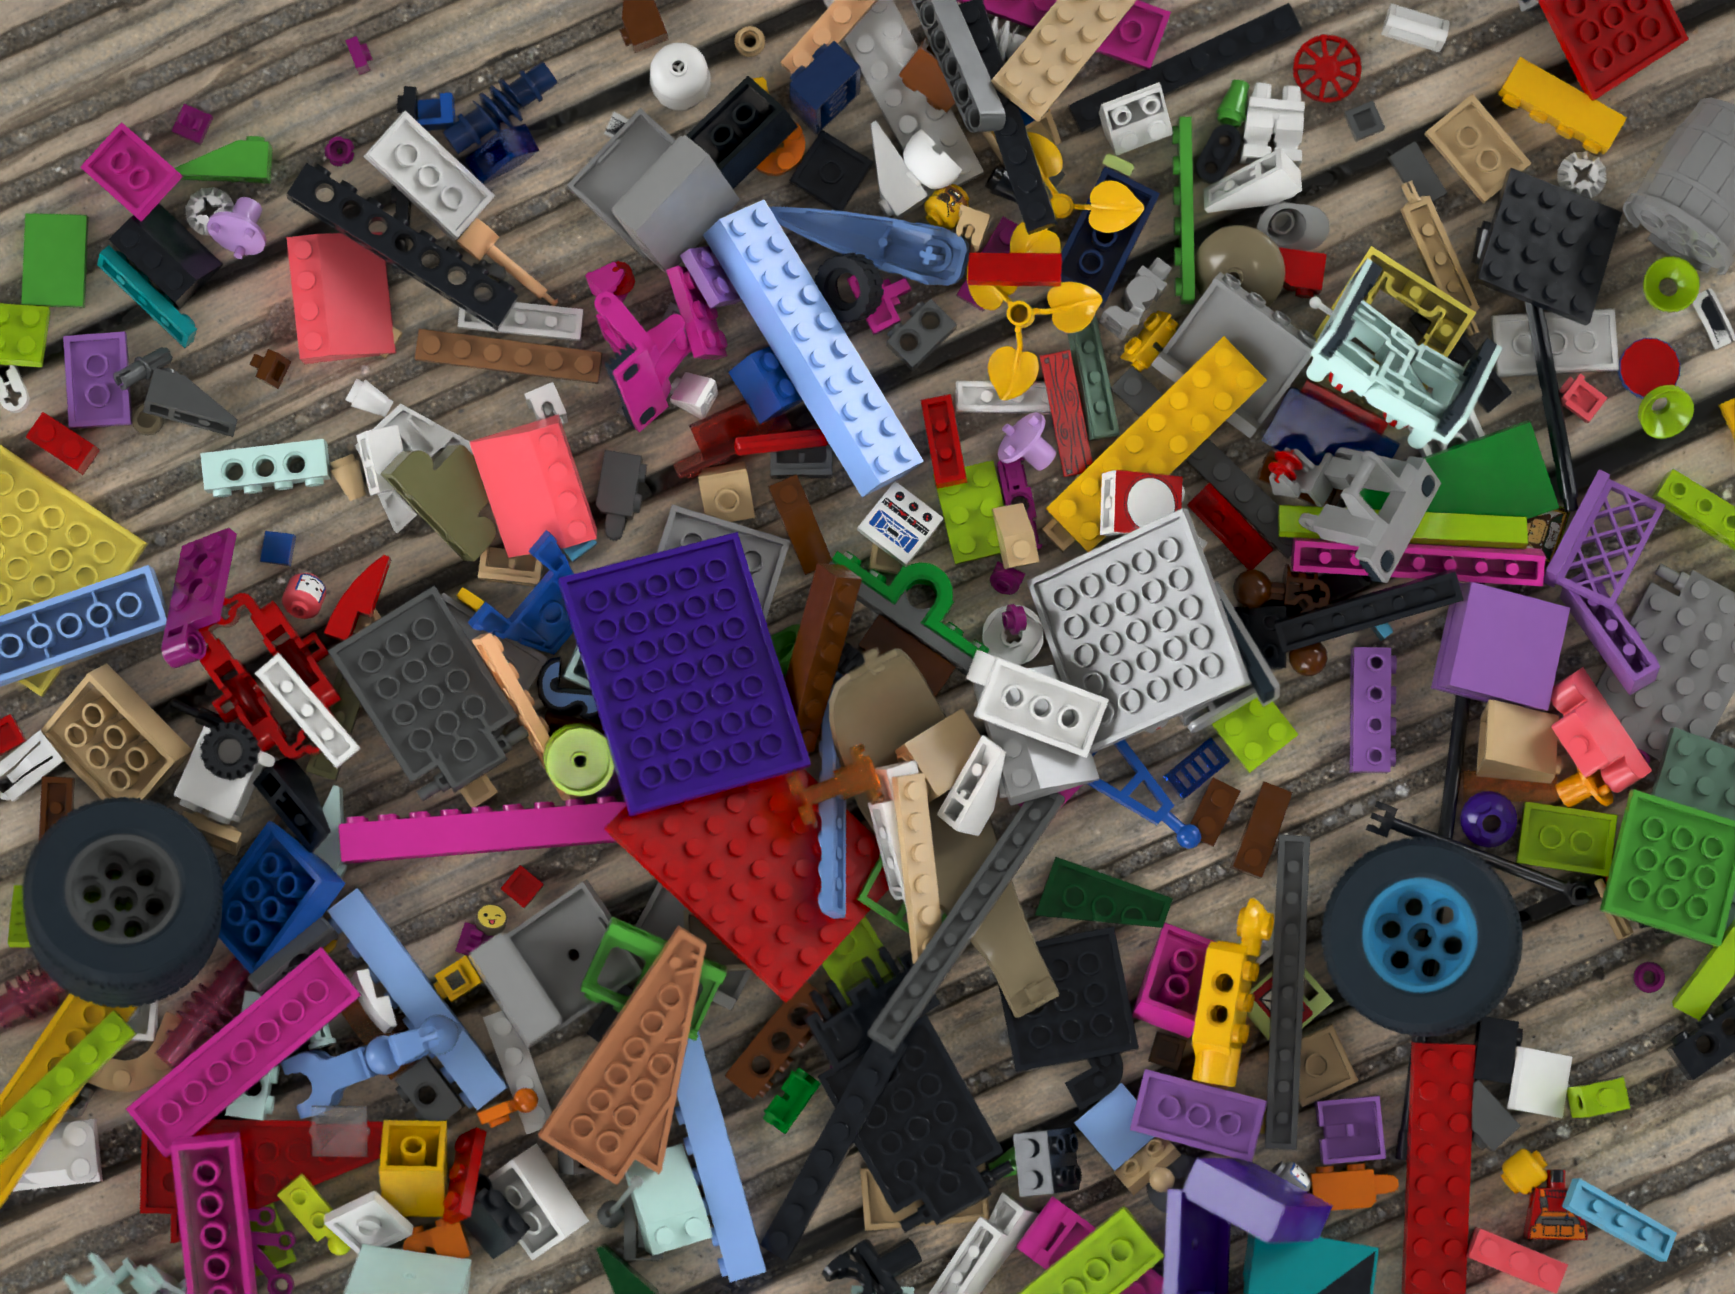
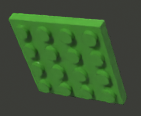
M1635 789L1630 790L1600 911L1716 947L1721 946L1735 891V821Z

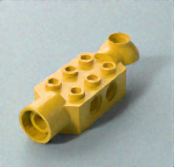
M1253 897L1249 899L1246 908H1241L1238 915L1236 931L1237 936L1241 937V944L1218 940V942L1211 941L1207 948L1192 1037L1196 1057L1192 1080L1231 1087L1236 1086L1242 1043L1246 1044L1249 1036V1025H1246L1247 1012L1251 1013L1254 1006V994H1251L1252 982H1256L1259 975L1260 966L1259 963H1256V958L1260 957L1262 940L1269 941L1274 928V914L1267 912L1262 903ZM1230 977H1232L1233 987L1229 991L1227 988V981ZM1225 1008H1227L1228 1018L1224 1022L1222 1019V1012Z

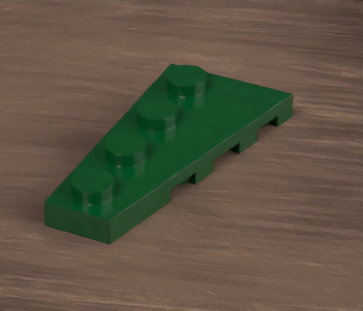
M1055 857L1034 916L1163 928L1173 898Z

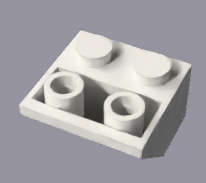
M1159 82L1101 104L1099 116L1104 135L1116 156L1173 135L1164 95Z

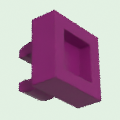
M183 104L171 131L175 135L201 145L213 117L194 107Z
M465 922L455 952L469 956L470 952L492 939L494 935H486L484 932L479 931L476 925Z

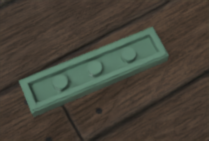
M1096 315L1092 322L1082 331L1067 333L1088 441L1114 438L1120 435Z

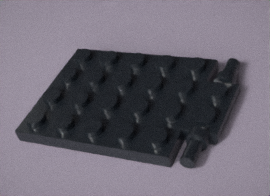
M927 1014L916 1020L903 1041L909 1044L854 1142L893 1213L902 1210L919 1199L923 1200L924 1204L917 1208V1212L899 1222L905 1233L923 1222L928 1224L934 1220L935 1224L939 1225L992 1195L989 1189L997 1185L996 1181L1014 1171L1009 1160L990 1171L988 1168L981 1172L978 1171L977 1166L1004 1151ZM866 1052L837 1071L831 1068L817 1076L835 1108Z

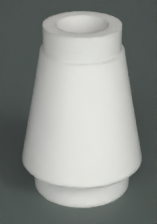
M356 379L345 399L352 403L351 407L386 417L394 402L366 379L364 382Z

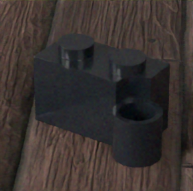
M479 1174L471 1216L462 1220L461 1223L490 1257L495 1259L515 1246L531 1227L499 1190L493 1189L490 1179L486 1175Z

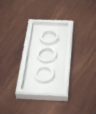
M406 111L402 112L363 156L452 241L457 240L495 197L489 189Z
M1615 308L1594 309L1591 322L1586 326L1552 312H1544L1556 374L1619 370ZM1527 313L1491 316L1492 341L1502 347L1494 364L1495 373L1499 377L1538 375Z

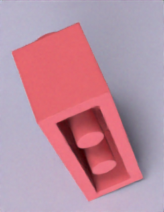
M1478 1227L1474 1228L1468 1243L1466 1257L1555 1294L1558 1292L1568 1264Z

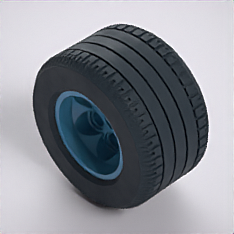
M1414 837L1413 839L1404 838L1400 839V841L1395 840L1388 842L1386 845H1380L1375 850H1370L1364 854V857L1357 859L1353 863L1354 865L1344 872V876L1340 877L1336 883L1337 886L1333 888L1330 900L1328 899L1326 912H1324L1322 921L1324 923L1322 925L1321 935H1323V938L1321 940L1324 960L1327 963L1326 967L1331 975V979L1335 986H1337L1340 994L1357 1012L1373 1023L1391 1031L1410 1036L1431 1037L1451 1034L1470 1027L1469 1025L1477 1023L1481 1018L1487 1016L1493 1008L1495 1009L1501 1002L1500 1000L1507 994L1518 972L1522 956L1523 934L1520 915L1515 901L1500 876L1489 864L1472 851L1458 844H1452L1442 839L1437 840V838ZM1412 899H1418L1423 904V910L1417 916L1408 915L1406 911V905ZM1442 907H1449L1453 910V920L1448 924H1441L1437 921V912ZM1390 921H1396L1400 924L1401 932L1396 938H1388L1384 934V927ZM1421 930H1428V936L1432 938L1431 943L1426 947H1419L1420 942L1415 939L1416 934ZM1452 937H1457L1462 942L1461 951L1455 955H1450L1445 950L1446 941ZM1400 951L1406 952L1409 956V963L1403 969L1395 968L1392 963L1394 954ZM1428 960H1436L1440 965V971L1434 977H1427L1423 973V965Z

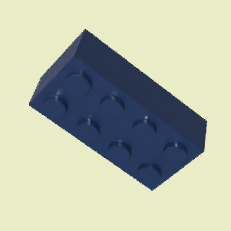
M835 41L829 46L826 44L820 46L812 55L814 60L806 68L803 65L800 66L790 77L792 80L789 84L791 110L816 135L860 94L861 67Z
M1105 166L1095 186L1104 181L1122 183L1144 205V211L1128 227L1117 232L1103 233L1090 225L1089 214L1091 210H1082L1061 252V283L1078 282L1093 288L1102 296L1101 308H1104L1160 193ZM1089 196V198H1088L1086 204H1091V202H1090V196Z

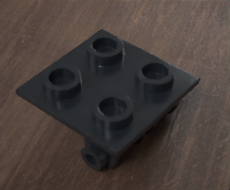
M1287 606L1233 607L1270 670L1286 668V652H1282L1274 621L1287 617Z

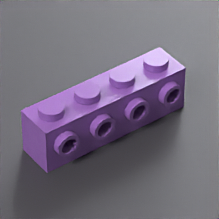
M1589 568V572H1590V574H1591V577H1592V578H1596L1595 575L1593 574V572H1592V571L1590 570V568ZM1584 572L1570 580L1579 583L1587 579ZM1602 582L1594 584L1599 594L1609 599L1611 598ZM1562 587L1560 599L1566 607H1570V613L1629 696L1654 682L1660 669L1658 660L1641 641L1637 630L1631 627L1619 605L1615 603L1611 610Z
M1353 647L1351 649L1350 773L1387 774L1391 772V766L1395 767L1396 749L1391 748V736L1396 735V717H1391V705L1396 704L1397 693L1396 686H1391V674H1396L1397 658L1396 655H1391V648Z

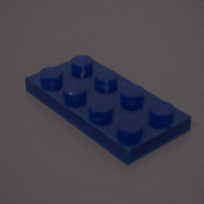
M1290 386L1261 440L1279 451H1284L1285 448L1290 450L1298 449L1317 466L1320 465L1326 453H1331L1335 457V453L1339 448L1361 452L1371 451L1379 456L1393 459L1400 446L1399 442L1293 386Z

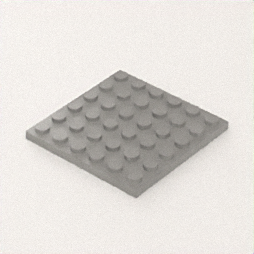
M1182 508L1027 580L1061 681L1109 699L1089 753L1093 754L1251 684L1188 509Z

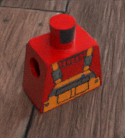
M1547 1169L1546 1188H1535L1530 1193L1523 1232L1524 1238L1588 1240L1586 1221L1562 1207L1569 1189L1565 1188L1566 1170Z

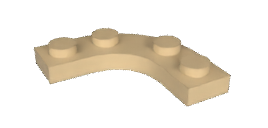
M166 1011L155 1037V1042L152 1043L147 1052L131 1060H121L112 1057L87 1082L116 1092L139 1091L155 1085L179 1064L196 1022Z

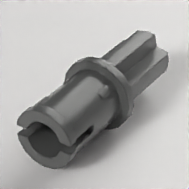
M160 347L143 358L140 356L136 357L132 364L113 374L114 380L118 386L121 385V390H126L142 379H150L154 368L160 369L172 362L173 357L168 348Z

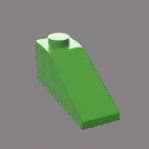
M247 136L246 140L232 142L175 167V169L183 176L180 180L271 184L272 146L269 141H265L264 137Z

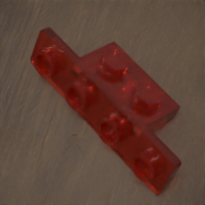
M740 401L690 424V430L700 452L673 464V467L679 478H692L700 474L703 468L712 464H723L730 459L731 455L736 454L734 441L737 437L786 432L792 426L785 414L757 426L746 401Z

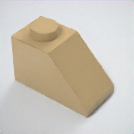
M1019 503L993 508L992 511L1004 569L1038 563L1039 557L1034 531L1024 504Z

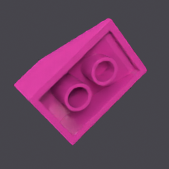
M1164 923L1142 980L1132 1011V1017L1190 1038L1194 1031L1207 948L1211 941H1215Z

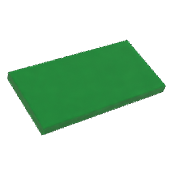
M1529 420L1423 457L1441 482L1426 512L1515 516L1530 519L1559 508L1532 424ZM1362 488L1360 496L1374 510H1381L1390 494Z

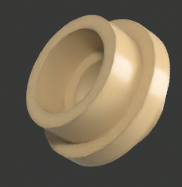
M753 26L740 29L735 36L737 51L745 57L759 55L765 47V37L762 31ZM747 38H753L756 44L753 47H747L744 41Z

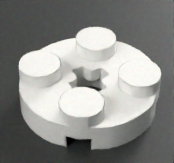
M1007 606L997 608L987 617L982 629V643L990 649L988 654L1020 666L1030 662L1037 656L1043 645V628L1040 619L1032 610L1022 606L1026 614V630L1019 632L1018 636L1022 638L1020 642L1013 641L1010 644L1006 641L1007 635L1004 633L1005 628L1002 622V613L1006 611Z

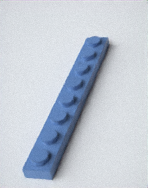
M836 671L821 724L822 741L819 744V752L822 757V771L819 773V783L822 788V801L819 803V814L822 818V831L819 832L822 859L818 866L821 878V892L818 895V903L821 912L833 919L846 918V779L836 753L829 723V700L835 683L844 676Z

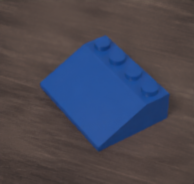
M268 821L223 884L222 923L218 937L248 972L252 974L322 917L346 883L324 860L313 852L310 853L303 844L273 821Z

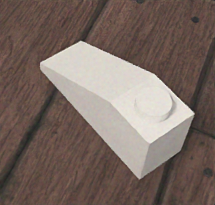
M874 121L871 123V136L879 194L882 199L878 203L888 218L893 215L895 219L901 220L923 205L928 199V195L921 185L918 187L906 175L909 169L878 122Z
M1279 148L1204 188V209L1209 213L1278 204L1302 191L1301 170Z
M685 372L682 379L677 376L671 385V403L704 421L718 396L716 381L709 377Z
M982 735L936 815L956 831L979 836L994 811L1006 752L987 736Z

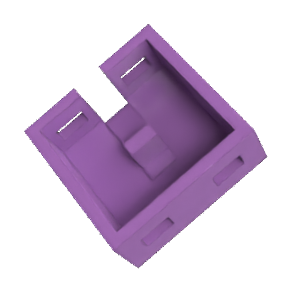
M1380 1096L1315 1101L1317 1126L1323 1127L1324 1138L1318 1139L1321 1164L1386 1159Z

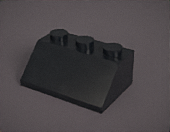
M747 76L686 136L709 154L732 189H734L798 126L781 104Z
M160 203L156 205L142 222L134 215L131 216L109 238L114 246L179 308H182L223 266V263Z

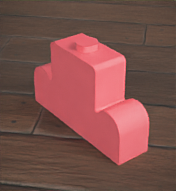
M1584 667L1553 686L1551 702L1564 717L1552 724L1551 727L1584 777H1588L1600 770L1601 776L1608 788L1615 793H1619L1652 772V769Z

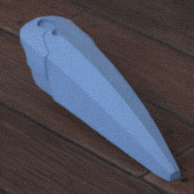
M769 207L781 226L838 253L863 254L867 259H871L874 262L875 267L885 272L902 274V277L926 285L947 286L958 283L964 275L970 252L968 241L962 235L958 237L955 232L946 228L920 222L914 224L894 218L845 211Z

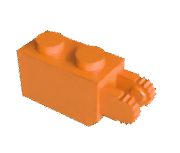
M1365 1163L1346 1164L1347 1170L1334 1171V1165L1315 1167L1316 1173H1308L1311 1178L1309 1191L1312 1195L1332 1205L1331 1211L1371 1208L1376 1202V1194L1395 1192L1400 1184L1396 1176L1394 1177L1391 1174H1374V1169H1366Z

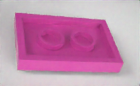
M122 122L80 166L82 170L141 222L183 177Z
M675 266L667 269L666 271L680 315L685 321L684 328L694 358L719 360L727 357L725 349L727 347V340L724 333L719 330L716 321L718 318L717 309H710L686 267Z

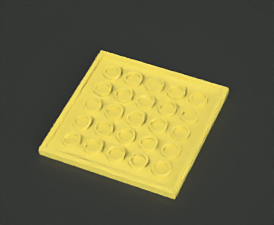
M0 445V616L131 570L148 543ZM65 665L19 680V682L43 697Z

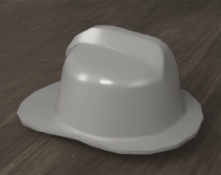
M1282 201L1268 206L1264 213L1260 215L1257 230L1270 237L1277 247L1308 251L1320 246L1326 240L1329 233V220L1326 214L1318 207Z

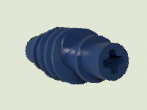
M543 61L526 73L523 70L519 71L520 77L509 85L502 78L498 80L501 91L491 85L489 87L491 99L484 93H480L481 106L473 101L477 108L466 116L459 114L457 116L459 121L442 132L457 154H460L474 143L478 146L482 144L480 139L492 130L500 136L503 135L500 123L503 122L510 129L513 128L511 115L522 121L523 117L520 109H524L535 99L541 102L543 100L541 95L558 84L556 78Z

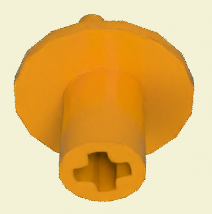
M1577 767L1578 772L1556 784V791L1568 808L1575 806L1592 795L1601 805L1606 807L1613 803L1612 790L1605 784L1600 770L1588 777H1584Z

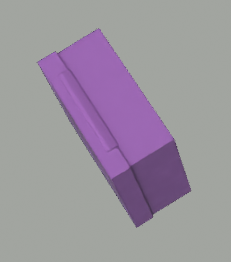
M1459 582L1464 601L1449 605L1431 689L1485 703L1490 699L1538 711H1548L1570 607L1475 582Z

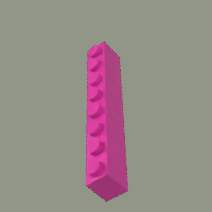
M1293 538L1291 557L1293 571L1368 576L1362 564L1359 563L1360 560H1357L1354 556L1359 548L1358 546L1324 539ZM1409 543L1391 577L1420 579L1455 569L1458 581L1543 586L1545 554L1542 549L1536 548L1514 549Z

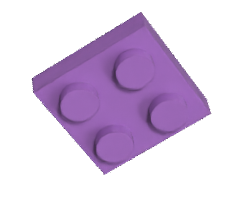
M709 246L691 248L680 255L710 309L733 305L742 300Z

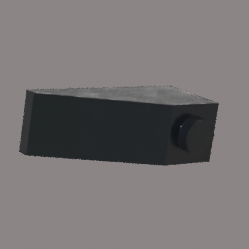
M286 757L275 761L272 767H266L254 780V786L310 853L314 852L331 833V830L307 774L295 760Z

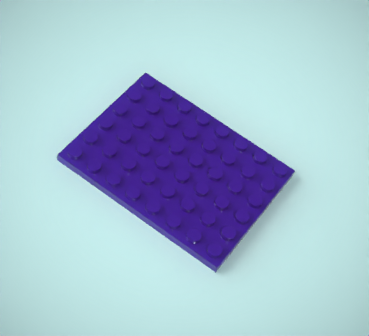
M738 532L559 578V587L630 816L810 767L811 762Z

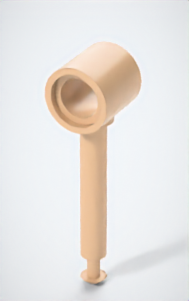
M475 218L456 242L478 261L485 255L489 256L539 299L543 297L551 306H556L558 298L556 300L547 294L548 290L499 250L494 244L500 237L485 223Z

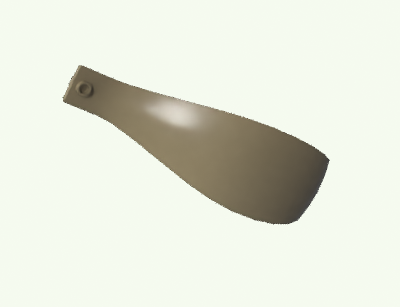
M876 648L864 653V664L849 672L835 683L829 700V723L843 774L862 814L874 832L868 803L878 800L880 797L871 769L897 764L896 749L947 718L920 670L902 649L897 648L880 656L877 655L879 652ZM951 789L928 803L940 909L946 915L954 907L998 842L991 818L988 819L980 835L975 836L954 830L936 815ZM1011 880L970 942L984 957L993 971L1016 1018L1058 997L1059 991L1038 950L1013 881Z

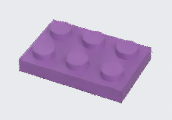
M124 331L63 336L69 428L81 429L132 425L130 387L126 390H121V385L118 386L113 377L115 372L129 366L127 333Z

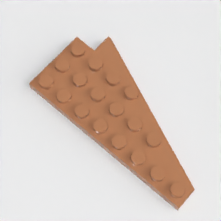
M679 925L538 1133L540 1139L616 1185L619 1184L634 1160H637L658 1174L661 1173L706 949V943Z

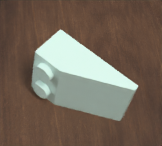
M682 1143L666 1147L660 1174L634 1160L625 1175L628 1186L631 1185L630 1181L633 1176H640L643 1179L642 1186L635 1188L631 1193V1198L646 1252L656 1255L713 1237L705 1206Z

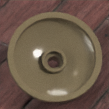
M1232 225L1213 232L1201 244L1194 259L1195 283L1201 295L1205 293L1219 272L1224 275L1236 272L1240 277V287L1248 293L1255 292L1266 301L1265 305L1269 307L1280 294L1284 284L1285 264L1279 248L1266 234L1249 226Z

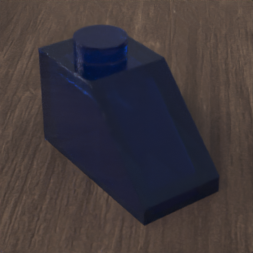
M526 124L500 130L465 160L473 175L484 185L525 163L539 151V148Z

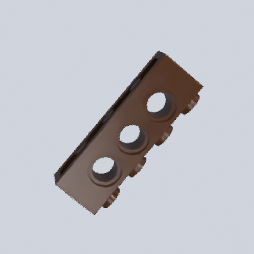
M807 981L788 1002H783L724 1075L752 1099L757 1095L761 1098L766 1095L774 1085L770 1078L777 1070L783 1074L794 1060L789 1055L796 1046L803 1049L813 1037V1034L809 1032L810 1029L807 1024L798 1026L791 1018L792 1012L798 1007L806 1008L808 1012L815 1010L820 1016L809 993L816 990L822 996L829 1012L832 1010L829 1008L832 1001ZM779 1031L787 1033L790 1037V1044L784 1050H778L772 1044L773 1035ZM757 1056H765L770 1061V1069L767 1073L757 1074L753 1070L752 1062Z

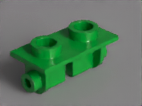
M799 1067L795 1072L792 1070L790 1076L781 1087V1090L785 1092L784 1095L780 1097L776 1094L769 1106L764 1109L765 1115L762 1119L773 1125L783 1134H786L821 1083Z

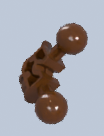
M1287 563L1284 568L1282 583L1271 582L1265 573L1252 569L1240 573L1233 585L1237 601L1249 608H1259L1265 605L1268 600L1280 601V606H1287V609H1291L1298 604L1303 609L1300 613L1331 604L1329 601L1330 589L1327 584L1318 580V573L1291 572L1290 566ZM1313 589L1315 594L1320 596L1316 602H1313V598L1308 596V593ZM1321 642L1289 652V662L1292 668L1298 674L1304 676H1314L1320 673L1325 668L1328 660L1327 650Z

